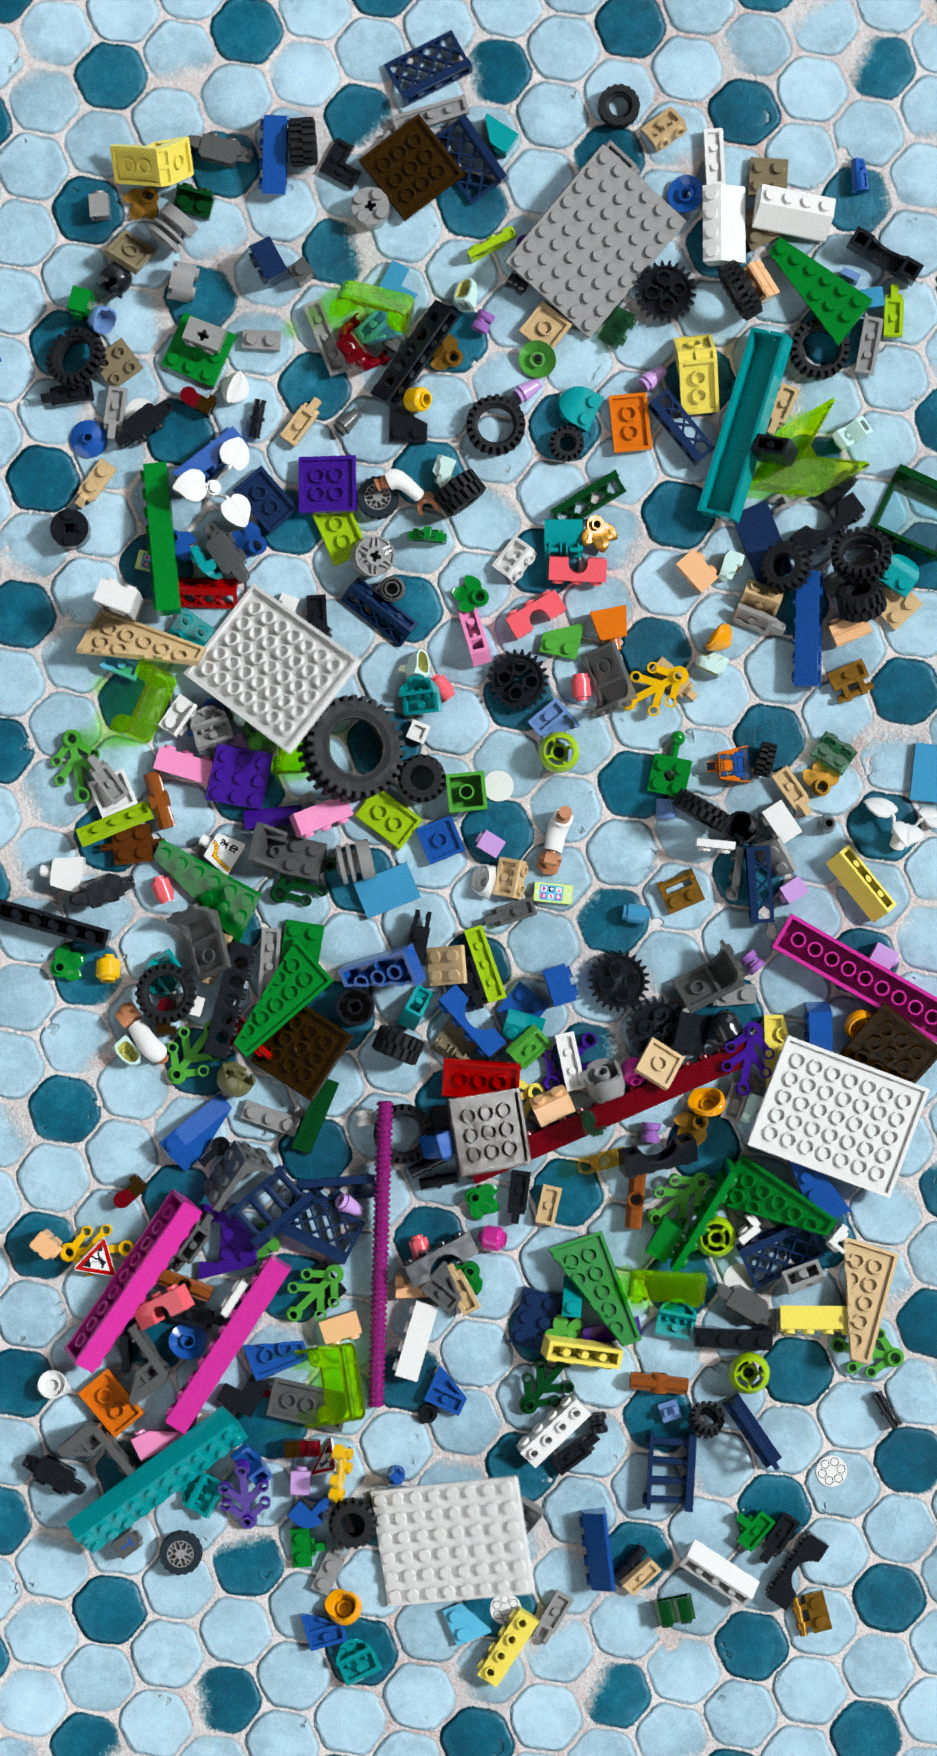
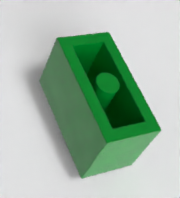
M72 286L67 309L73 316V319L78 321L88 320V315L93 309L96 300L92 290Z
M664 1215L648 1242L645 1253L666 1263L668 1258L672 1259L677 1250L674 1247L677 1242L681 1243L686 1235L684 1233L685 1226Z

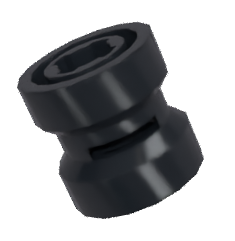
M512 271L505 283V287L514 289L520 296H522L528 286V283L515 271Z
M605 1411L592 1412L587 1418L590 1422V1434H601L609 1431L608 1425L605 1423L607 1418Z

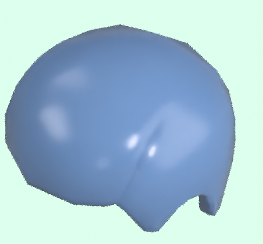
M98 305L89 313L87 323L93 332L106 335L115 326L117 315L108 306Z

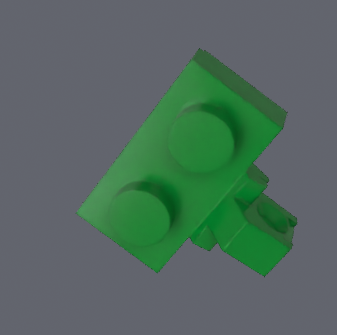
M424 526V529L413 528V531H409L408 541L446 544L447 534L443 533V530H432V527Z
M761 1509L754 1517L752 1515L746 1517L738 1511L734 1518L741 1524L739 1529L742 1532L736 1540L752 1552L776 1522Z
M290 1528L293 1568L312 1567V1556H316V1551H325V1541H315V1537H310V1528Z

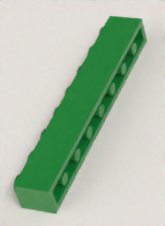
M166 461L143 464L144 470H141L140 474L141 481L145 482V489H142L143 500L147 501V507H144L145 519L148 518L149 525L145 526L146 536L150 537V544H147L148 555L152 556V562H149L150 574H153L154 578L153 581H150L151 591L155 592V599H152L153 611L157 610L158 616L182 614L168 466Z

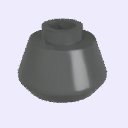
M389 576L380 583L379 592L384 600L397 602L405 594V585L400 578Z

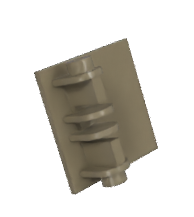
M122 337L106 348V351H104L106 358L103 359L106 362L105 366H99L102 369L100 374L109 386L119 387L144 369Z
M450 1016L430 1049L444 1058L469 1059L477 1046L473 1041L469 1043L463 1036L465 1032L460 1027L457 1029L450 1021L452 1017Z

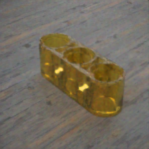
M625 1146L614 1147L579 1158L576 1164L578 1171L581 1174L588 1175L619 1166L617 1158L618 1149L625 1148ZM607 1155L609 1163L607 1165H600V1156ZM584 1160L591 1163V1167L587 1171L580 1168V1164Z

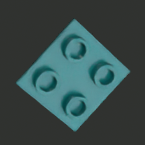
M544 519V558H549V555L583 558V544L581 541L583 519Z
M183 607L181 610L182 614L178 615L168 633L204 647L209 638L215 633V629Z

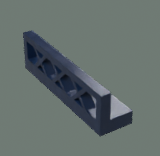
M668 389L648 404V409L694 466L715 449ZM667 396L671 401V407H663L659 400ZM673 412L682 414V423L675 422L672 419ZM685 427L694 429V438L687 437L684 434ZM696 442H704L709 449L700 454L696 449Z
M360 577L349 586L341 598L342 602L400 647L419 624L395 604L384 600L377 590ZM349 594L355 595L358 602L350 600L348 598ZM364 606H369L373 614H368ZM379 618H384L388 626H383ZM394 630H399L404 634L402 639L395 635Z
M746 845L744 850L749 922L751 924L774 922L769 845ZM765 850L766 858L759 863L755 859L754 851ZM761 867L767 872V877L762 883L756 878V872ZM762 886L768 891V896L764 901L757 897V892ZM765 906L769 909L770 918L759 919L758 911Z
M374 1174L301 1179L298 1180V1189L303 1191V1188H313L317 1191L314 1195L315 1197L318 1194L322 1196L317 1197L318 1199L333 1201L338 1197L335 1196L337 1192L343 1193L340 1191L343 1185H351L355 1188L350 1195L352 1198L376 1197L374 1196V1192H376L374 1180L376 1178ZM363 1183H372L373 1193L365 1194L359 1188ZM326 1186H332L336 1190L329 1197H326L320 1191Z

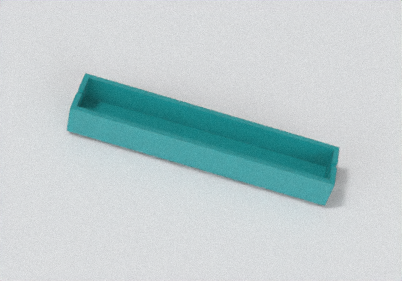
M751 327L697 507V511L704 516L721 518L735 523L740 521L758 461L750 448L757 433L766 434L793 344V340L785 333L768 332L764 329Z
M221 1406L66 1523L74 1539L92 1553L102 1549L105 1544L118 1537L125 1529L133 1526L137 1520L146 1516L152 1509L162 1504L188 1482L193 1481L200 1473L209 1469L235 1447L240 1446L248 1438L240 1422Z

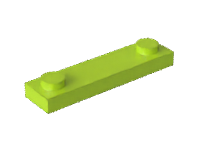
M146 800L75 830L82 847H85L151 820L154 817Z
M479 925L464 930L488 1003L506 998L507 996L483 926Z

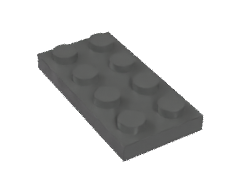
M275 1377L266 1415L342 1432L350 1393Z

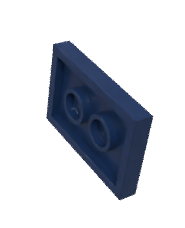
M262 466L232 490L235 494H241L248 499L251 513L270 535L299 510Z
M525 1286L509 1342L541 1352L545 1330L553 1328V1319L557 1315L562 1297Z

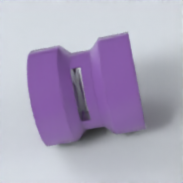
M478 309L476 319L472 321L470 327L481 334L487 335L490 330L489 325L493 323L495 316L485 310Z
M753 949L740 959L741 964L747 968L750 976L765 965L764 961L756 956L757 953Z
M642 1122L641 1128L644 1132L640 1137V1141L659 1143L660 1137L657 1131L661 1129V1124Z

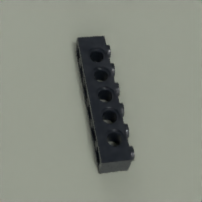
M435 299L370 393L380 403L395 410L403 399L405 391L411 388L459 319V315L451 307Z
M0 899L1 920L103 949L108 948L112 930Z
M235 941L231 942L228 954L232 968L223 972L203 1051L205 1055L224 1060L227 1056H231L233 1045L230 1044L231 1037L236 1036L238 1026H234L236 1018L240 1019L242 1007H239L240 1001L245 1000L247 989L244 988L245 982L250 981L252 970H249L250 962L254 963L257 953L253 951L254 946ZM239 958L243 959L245 961V967L241 969L237 968L235 966V960ZM232 977L239 978L240 986H231L230 979ZM233 996L236 1000L235 1005H227L225 998ZM223 1014L231 1017V1022L227 1025L223 1024L220 1020ZM216 1034H225L226 1042L218 1043L215 1038Z

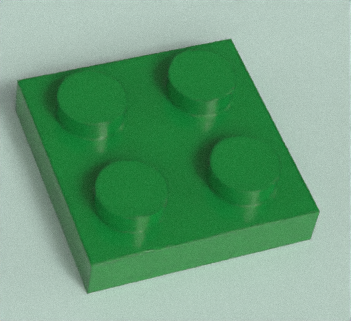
M287 919L280 957H285L293 941L297 938L319 963L325 925Z

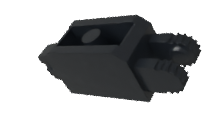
M167 399L155 406L152 403L145 404L123 422L124 432L119 437L117 436L115 440L116 445L124 449L133 442L136 445L145 443L150 438L149 435L154 431L157 433L164 428L165 419L174 410L172 404Z
M107 873L83 881L79 886L80 891L68 896V901L72 905L91 906V908L100 907L106 901H109V903L120 900L121 896L125 895L126 891L135 887L134 878L131 875L121 877L117 874Z
M416 909L414 921L410 928L408 944L413 943L422 966L430 933L429 925L432 912H427L425 926L417 925L420 918V910Z
M27 1454L22 1462V1465L33 1473L32 1476L35 1477L36 1482L52 1486V1490L58 1494H66L70 1491L79 1496L86 1491V1483L76 1478V1468L49 1454L44 1455L42 1458Z

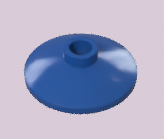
M693 175L677 177L668 189V201L671 207L680 213H689L697 209L703 201L702 182ZM690 192V197L686 198V194Z
M81 421L71 431V447L81 457H97L107 447V431L97 421ZM86 435L92 436L90 441L85 440Z
M184 1323L180 1324L170 1333V1350L180 1359H195L205 1351L207 1335L201 1327ZM185 1342H190L191 1345H190V1346H185L184 1343H185Z

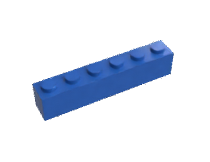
M809 571L812 574L811 578H806L808 582L806 585L802 583V588H796V595L793 598L796 614L793 615L795 633H793L792 641L793 645H795V652L792 653V663L795 664L791 679L794 686L798 688L821 687L824 573L821 571Z

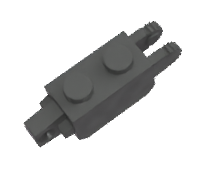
M214 132L203 133L202 137L197 135L188 136L190 149L198 151L203 161L229 168H234L237 166V163H252L254 151L241 146V143L236 138H221L219 134Z
M210 522L203 527L208 538L206 549L223 573L234 574L238 581L247 582L250 579V574L245 567V564H247L245 560L246 554L234 544L236 540L230 532L222 531L214 522Z
M207 1210L202 1212L199 1221L193 1225L189 1236L183 1240L178 1252L172 1256L167 1267L171 1265L176 1257L177 1260L172 1268L175 1272L181 1270L185 1263L190 1264L193 1262L210 1238L211 1232L209 1228L214 1218L212 1213Z
M725 1284L717 1285L716 1292L725 1299L724 1302L727 1305V1310L734 1314L739 1312L744 1315L743 1319L750 1324L754 1322L757 1324L762 1323L773 1328L778 1317L768 1309L765 1299L740 1284L734 1285L733 1288Z

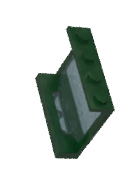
M900 463L869 529L875 528L876 533L881 531L882 536L886 535V537L890 538V542L897 545L904 544L908 546L907 549L911 552L917 553L919 551L925 554L924 557L928 560H937V480Z

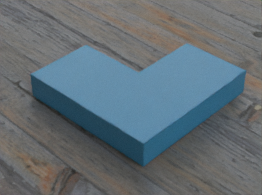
M392 260L375 293L376 296L408 312L418 296L417 293L401 286L409 272V268Z

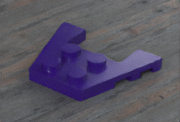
M203 1204V1211L207 1210L214 1216L211 1222L221 1223L219 1263L200 1261L198 1279L257 1265L258 1251L252 1246L250 1242L252 1235L236 1217L230 1221L226 1211L220 1210L218 1212L213 1210L210 1204ZM253 1224L255 1228L259 1231V1226Z

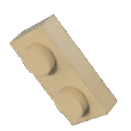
M543 1184L535 1222L554 1226L562 1188Z
M647 1556L620 1583L634 1596L662 1570Z

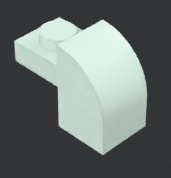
M861 416L832 433V436L834 437L835 444L845 451L871 434L873 430L865 418Z

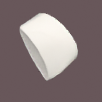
M241 371L229 375L224 380L221 388L223 398L228 403L234 404L243 402L248 397L250 390L248 381Z
M479 866L471 879L473 891L486 899L490 898L494 888L496 866Z
M49 1370L43 1373L37 1383L39 1393L50 1399L61 1397L71 1389L66 1377L56 1370Z

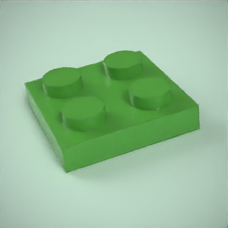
M533 1024L517 1040L513 1041L506 1051L517 1063H521V1067L525 1070L552 1043Z

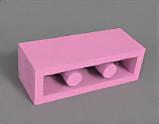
M165 744V747H159L153 769L205 785L208 784L213 758L204 755L201 758L194 757L195 753L183 750V753L175 751L176 747Z
M339 798L335 801L330 799L294 813L289 819L297 838L303 836L304 839L314 836V832L321 829V832L332 829V824L338 822V825L349 822L348 818L354 814L348 801L345 803L340 802Z

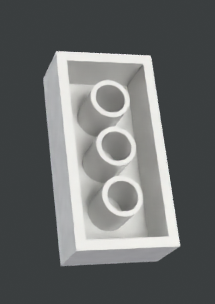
M107 577L106 580L100 579L93 597V601L100 608L137 622L145 604V600L136 587L128 584L122 586L117 580Z

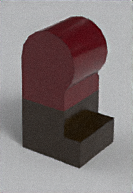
M190 386L184 387L180 392V397L184 404L210 417L218 402L217 397L210 394L206 398L198 394Z
M163 998L158 1003V1009L161 1011H171L176 1008L174 1000L170 998ZM156 1022V1033L177 1034V1026H172V1023Z
M137 1173L129 1178L132 1182L131 1185L115 1194L113 1201L118 1208H125L149 1187Z
M285 1438V1459L321 1456L320 1439Z

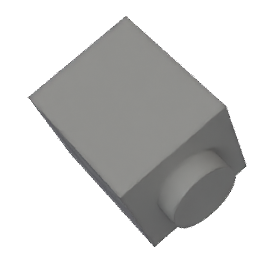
M97 190L93 191V194H88L91 220H111L108 193Z

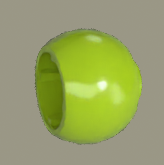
M557 731L543 738L539 745L538 756L541 764L547 770L554 773H564L571 770L577 764L580 748L573 736L566 732ZM556 740L566 741L569 745L565 747L563 744H557ZM552 742L553 747L551 748L550 755H546V747ZM554 749H563L564 756L561 758L555 757L553 754ZM572 749V758L567 763L564 759L567 757L568 750ZM549 759H552L556 762H561L562 765L553 764L549 761Z
M716 1216L714 1220L709 1221L707 1226L720 1224L722 1225L721 1229L708 1228V1242L703 1243L702 1236L697 1241L699 1251L713 1258L725 1256L732 1250L736 1241V1232L731 1222L722 1216ZM727 1230V1232H728V1238H727L726 1243L724 1244V1242H725L724 1232ZM713 1233H720L721 1239L719 1242L711 1241ZM711 1245L714 1247H719L722 1245V1247L718 1249L709 1248Z
M754 1352L741 1353L729 1365V1381L737 1391L743 1394L758 1393L768 1384L770 1378L769 1365L759 1354ZM752 1361L758 1363L761 1370H757ZM747 1367L753 1369V1373L749 1377L743 1375V1371ZM740 1375L746 1381V1385L739 1383L736 1376ZM757 1375H760V1379L751 1385V1381H754Z

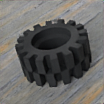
M566 425V427L561 426L551 435L549 445L551 453L557 460L571 462V460H575L581 455L584 447V438L575 427H569V425ZM563 437L573 439L574 447L571 450L565 451L560 448L559 441Z
M761 742L754 767L755 775L770 777L776 757L777 744Z
M702 1401L701 1404L698 1402L688 1416L689 1429H694L692 1432L694 1435L699 1433V1438L704 1435V1439H708L709 1436L710 1439L714 1438L724 1425L725 1419L723 1418L725 1415L721 1413V1407L719 1409L716 1408V1403L712 1406L711 1401H708L707 1404L705 1401ZM700 1415L709 1416L713 1424H704L699 1418Z

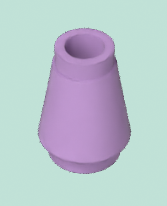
M659 365L640 375L638 383L644 391H652L667 372L663 366Z
M538 378L517 385L516 389L513 390L514 396L520 403L527 402L542 388V384Z
M341 1193L335 1200V1207H337L338 1211L360 1217L364 1212V1207L347 1193Z

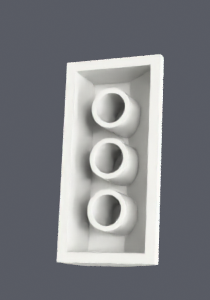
M727 184L703 185V262L708 266L725 265L732 260H736L739 264H745L746 188Z
M762 184L756 191L752 228L826 242L834 218L836 199Z

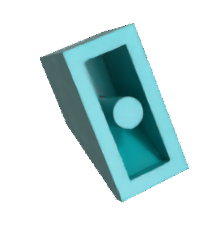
M486 114L485 126L491 151L499 157L502 155L506 158L517 142L519 134L491 115Z
M420 985L416 986L397 1023L415 1031L434 992Z
M509 1009L501 1036L515 1041L533 1024L542 1032L546 1019Z
M564 1275L561 1316L581 1318L583 1296L569 1277Z

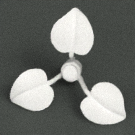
M237 437L227 440L220 447V459L229 466L218 477L205 483L204 473L197 469H191L177 478L172 489L192 502H198L204 497L210 498L212 496L226 499L220 505L224 518L235 526L246 527L251 513L248 499L241 494H233L229 498V496L219 493L221 486L218 481L232 467L237 471H241L249 463V449L244 440Z
M869 798L863 802L874 815L882 818H892L891 833L893 835L889 845L895 850H903L904 847L907 848L911 844L923 839L924 833L917 827L921 822H925L929 827L937 828L936 809L921 808L918 812L921 818L914 825H909L908 823L896 821L895 813H897L898 808L891 801L884 798Z

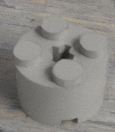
M365 187L354 194L351 202L354 221L367 230L381 228L390 215V205L386 194L376 187ZM368 206H372L373 211H369Z
M174 260L173 266L176 267H172L168 288L170 293H167V299L189 303V301L194 300L196 287L192 286L193 282L197 283L200 268H196L194 264Z
M608 1058L597 1059L587 1065L588 1069L583 1071V1079L588 1094L598 1104L621 1097L625 1093V1081L620 1065L616 1060L612 1062L608 1061Z

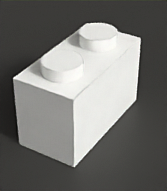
M779 800L760 813L762 815L760 819L764 826H769L773 832L771 833L772 838L780 836L783 843H786L802 832L782 800Z

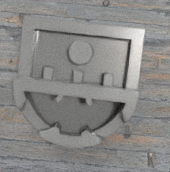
M206 706L196 712L197 715L191 720L190 726L198 752L215 747L216 743L225 744L235 740L230 720L224 710L222 711L215 706Z

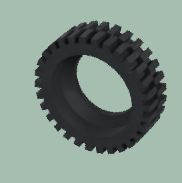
M344 695L333 699L300 741L302 744L297 747V752H303V755L298 757L299 763H305L301 770L303 773L308 771L310 774L306 777L308 782L314 780L316 783L312 787L316 790L323 788L321 794L324 796L331 794L330 799L334 801L340 798V802L345 803L350 800V803H355L379 794L394 783V778L399 776L401 772L398 768L404 764V761L399 760L405 756V751L400 750L401 747L405 746V740L399 741V737L403 735L402 730L396 731L395 729L399 725L398 721L391 722L390 718L393 714L391 712L385 714L383 712L386 708L384 705L381 704L376 707L377 701L372 699L367 702L368 697L366 696L358 698V695H351L349 697ZM358 719L366 724L375 735L379 745L380 756L377 765L369 773L363 775L350 774L342 770L334 762L329 749V739L334 727L341 721Z

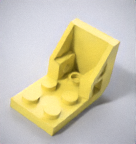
M189 137L155 141L146 146L110 145L116 184L164 187L174 185L194 175Z
M712 335L673 338L676 366L679 375L680 405L688 415L720 412L717 352Z

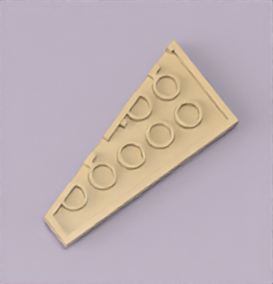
M100 608L79 643L76 653L198 666L206 653V647Z
M846 1237L843 1240V1249L845 1250L844 1270L850 1360L870 1365L899 1254Z

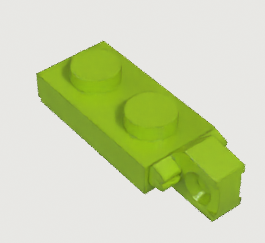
M512 226L503 228L501 234L497 236L491 235L480 245L479 243L472 245L467 251L469 261L474 263L516 239L517 234Z
M891 284L889 286V294H885L882 336L885 338L903 337L904 299L903 295H898L899 284Z

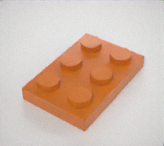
M647 392L608 396L614 454L652 450Z
M109 1368L78 1392V1395L114 1438L145 1413L138 1403L135 1406L130 1403V1393Z

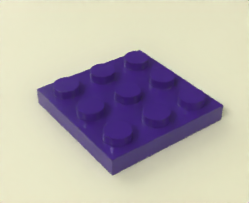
M356 455L299 457V514L357 513Z
M216 743L204 797L205 800L262 809L274 754Z

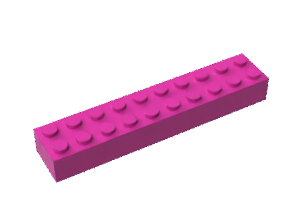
M793 914L787 916L770 946L772 949L876 1009L885 1002L937 1043V997Z
M174 1189L170 1191L65 1346L64 1350L75 1364L91 1373H94L101 1366L103 1358L111 1351L115 1340L122 1335L124 1327L134 1317L136 1309L145 1301L149 1290L155 1286L158 1277L166 1270L172 1256L176 1255L183 1240L189 1236L193 1225L199 1221L202 1211L189 1198Z
M274 1254L271 1258L266 1257L260 1266L262 1269L261 1274L256 1273L249 1283L252 1288L250 1291L248 1289L244 1291L239 1299L242 1302L239 1307L235 1305L228 1316L231 1319L230 1322L227 1323L225 1321L218 1332L221 1336L219 1339H213L207 1349L210 1353L208 1356L206 1354L202 1356L197 1364L199 1370L197 1372L193 1370L186 1381L189 1384L188 1387H182L175 1398L178 1400L177 1404L172 1403L165 1416L168 1418L165 1422L181 1433H186L290 1272L292 1266Z

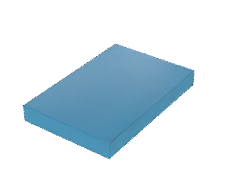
M915 743L909 800L937 803V745Z
M407 862L376 874V878L353 883L367 919L421 898Z

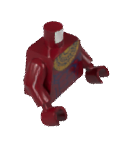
M359 313L354 314L349 321L337 329L336 337L338 341L335 344L352 366L368 371L378 367L380 364L386 366L392 359V357L387 358L385 356L388 353L386 350L382 351L378 358L374 357L369 348L362 343L353 329L357 328L364 321V319L362 321L357 319Z

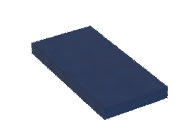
M764 501L743 509L739 523L733 522L755 579L762 584L767 583V580L762 577L764 572L760 571V567L763 566L760 561L765 558L763 553L764 551H769L768 547L770 545L774 547L775 542L782 543V538L768 503ZM789 556L785 557L779 564L781 577L790 574L793 570Z

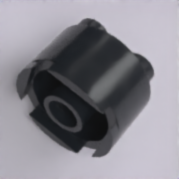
M71 508L61 510L51 521V535L65 549L82 548L90 539V523L78 510ZM69 526H70V527H73V529H74V532H73V533L70 532V531L68 532V529H67V528H68Z
M352 987L339 995L336 1001V1011L344 1023L351 1026H359L371 1019L375 1011V1002L367 990ZM355 1001H358V1005L361 1006V1009H357L356 1012H354L353 1008L350 1007V1004H354Z

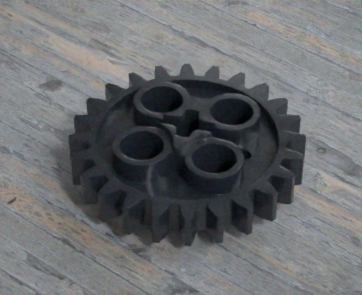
M661 260L660 266L654 262L653 269L647 266V273L641 272L643 279H637V283L640 285L635 286V290L640 292L635 294V298H640V300L636 304L643 305L640 311L647 310L646 317L652 314L653 321L657 317L660 318V323L663 322L664 318L670 323L672 317L675 321H678V315L684 318V310L690 312L691 309L688 305L693 306L695 303L691 300L696 298L697 295L692 293L697 287L691 286L695 279H688L691 272L685 274V266L678 269V262L675 266H671L670 260L667 265ZM666 275L669 281L663 283L659 280V276ZM652 281H655L658 286L653 285ZM680 286L684 289V293L677 294L674 292V288ZM666 289H669L668 294H662L663 290L665 291ZM655 290L657 296L654 298L649 297L647 291ZM669 301L672 304V308L665 309L662 303Z
M514 649L513 655L506 651V657L504 658L502 655H499L500 662L494 660L493 663L496 667L489 668L493 672V674L487 675L488 678L492 679L487 685L493 686L489 693L495 692L493 700L499 698L498 705H501L503 702L506 703L505 709L511 705L512 711H515L516 706L519 707L520 711L523 710V706H526L529 710L530 703L536 706V699L543 700L540 693H547L543 689V687L549 686L547 682H544L549 676L543 675L547 668H541L540 666L543 664V661L537 663L538 656L536 655L531 658L530 651L527 655H524L523 649L520 654H517ZM522 662L525 665V670L522 672L516 671L514 668L515 664ZM528 670H532V673L521 680V685L516 683L509 690L504 691L505 687L514 682L515 676L519 678ZM506 673L509 675L510 681L502 683L499 680V676ZM530 677L535 678L537 684L534 687H528L526 680ZM519 689L521 697L518 699L513 698L510 694L511 691Z
M612 950L610 957L604 953V960L597 958L599 965L592 964L595 971H589L593 978H589L588 981L593 982V985L588 988L595 990L591 996L597 995L596 1003L602 1000L603 1008L608 1004L609 1011L613 1007H616L617 1012L620 1011V1007L627 1011L628 1005L633 1008L634 1002H640L639 997L646 998L642 992L649 991L645 984L650 983V981L645 980V977L650 974L643 972L647 966L641 967L642 959L635 961V954L630 958L629 951L622 955L621 950H619L618 954L615 955ZM618 962L621 965L619 973L611 971L612 963ZM628 966L629 969L622 978L623 985L619 984L613 995L610 996L609 993L616 984L614 978H619L624 968ZM631 972L637 975V981L632 984L627 981V975ZM605 978L611 982V986L607 990L602 989L600 986L601 981ZM619 989L627 991V997L623 1000L617 997Z
M652 996L651 1001L644 998L645 1004L638 1002L639 1008H632L635 1012L634 1015L628 1014L632 1021L626 1022V1024L631 1026V1028L626 1029V1032L632 1033L627 1038L634 1040L631 1045L633 1047L638 1046L636 1050L639 1053L644 1051L649 1040L654 1036H658V1041L669 1047L672 1032L667 1033L666 1029L668 1025H674L677 1010H683V1008L677 1007L678 1003L675 1001L671 1003L670 998H667L665 1001L663 996H660L658 1001L655 996ZM662 1009V1016L656 1018L655 1014L657 1010ZM647 1021V1027L641 1030V1023ZM655 1024H659L658 1030H656Z

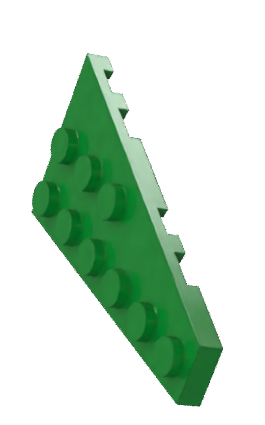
M779 237L769 250L770 257L797 290L799 296L814 316L824 326L826 332L833 338L835 344L839 346L872 304L873 299Z
M162 839L154 854L155 860L202 907L218 910L222 928L230 936H233L236 942L240 943L262 894Z
M297 938L293 941L234 1042L246 1057L251 1055L334 982Z
M742 1154L735 1164L738 1178L737 1183L733 1188L730 1187L727 1192L728 1197L726 1201L721 1204L825 1236L830 1234L838 1222V1219L745 1154Z
M727 1156L723 1160L725 1163L723 1170L718 1171L715 1175L714 1187L708 1189L695 1214L697 1216L695 1224L689 1225L687 1229L686 1241L680 1243L670 1262L671 1269L677 1273L681 1268H685L690 1252L693 1253L696 1250L698 1239L707 1232L709 1221L715 1219L720 1203L723 1204L726 1201L728 1190L737 1183V1172L733 1160Z
M602 1230L548 1249L551 1256L622 1347L642 1340Z

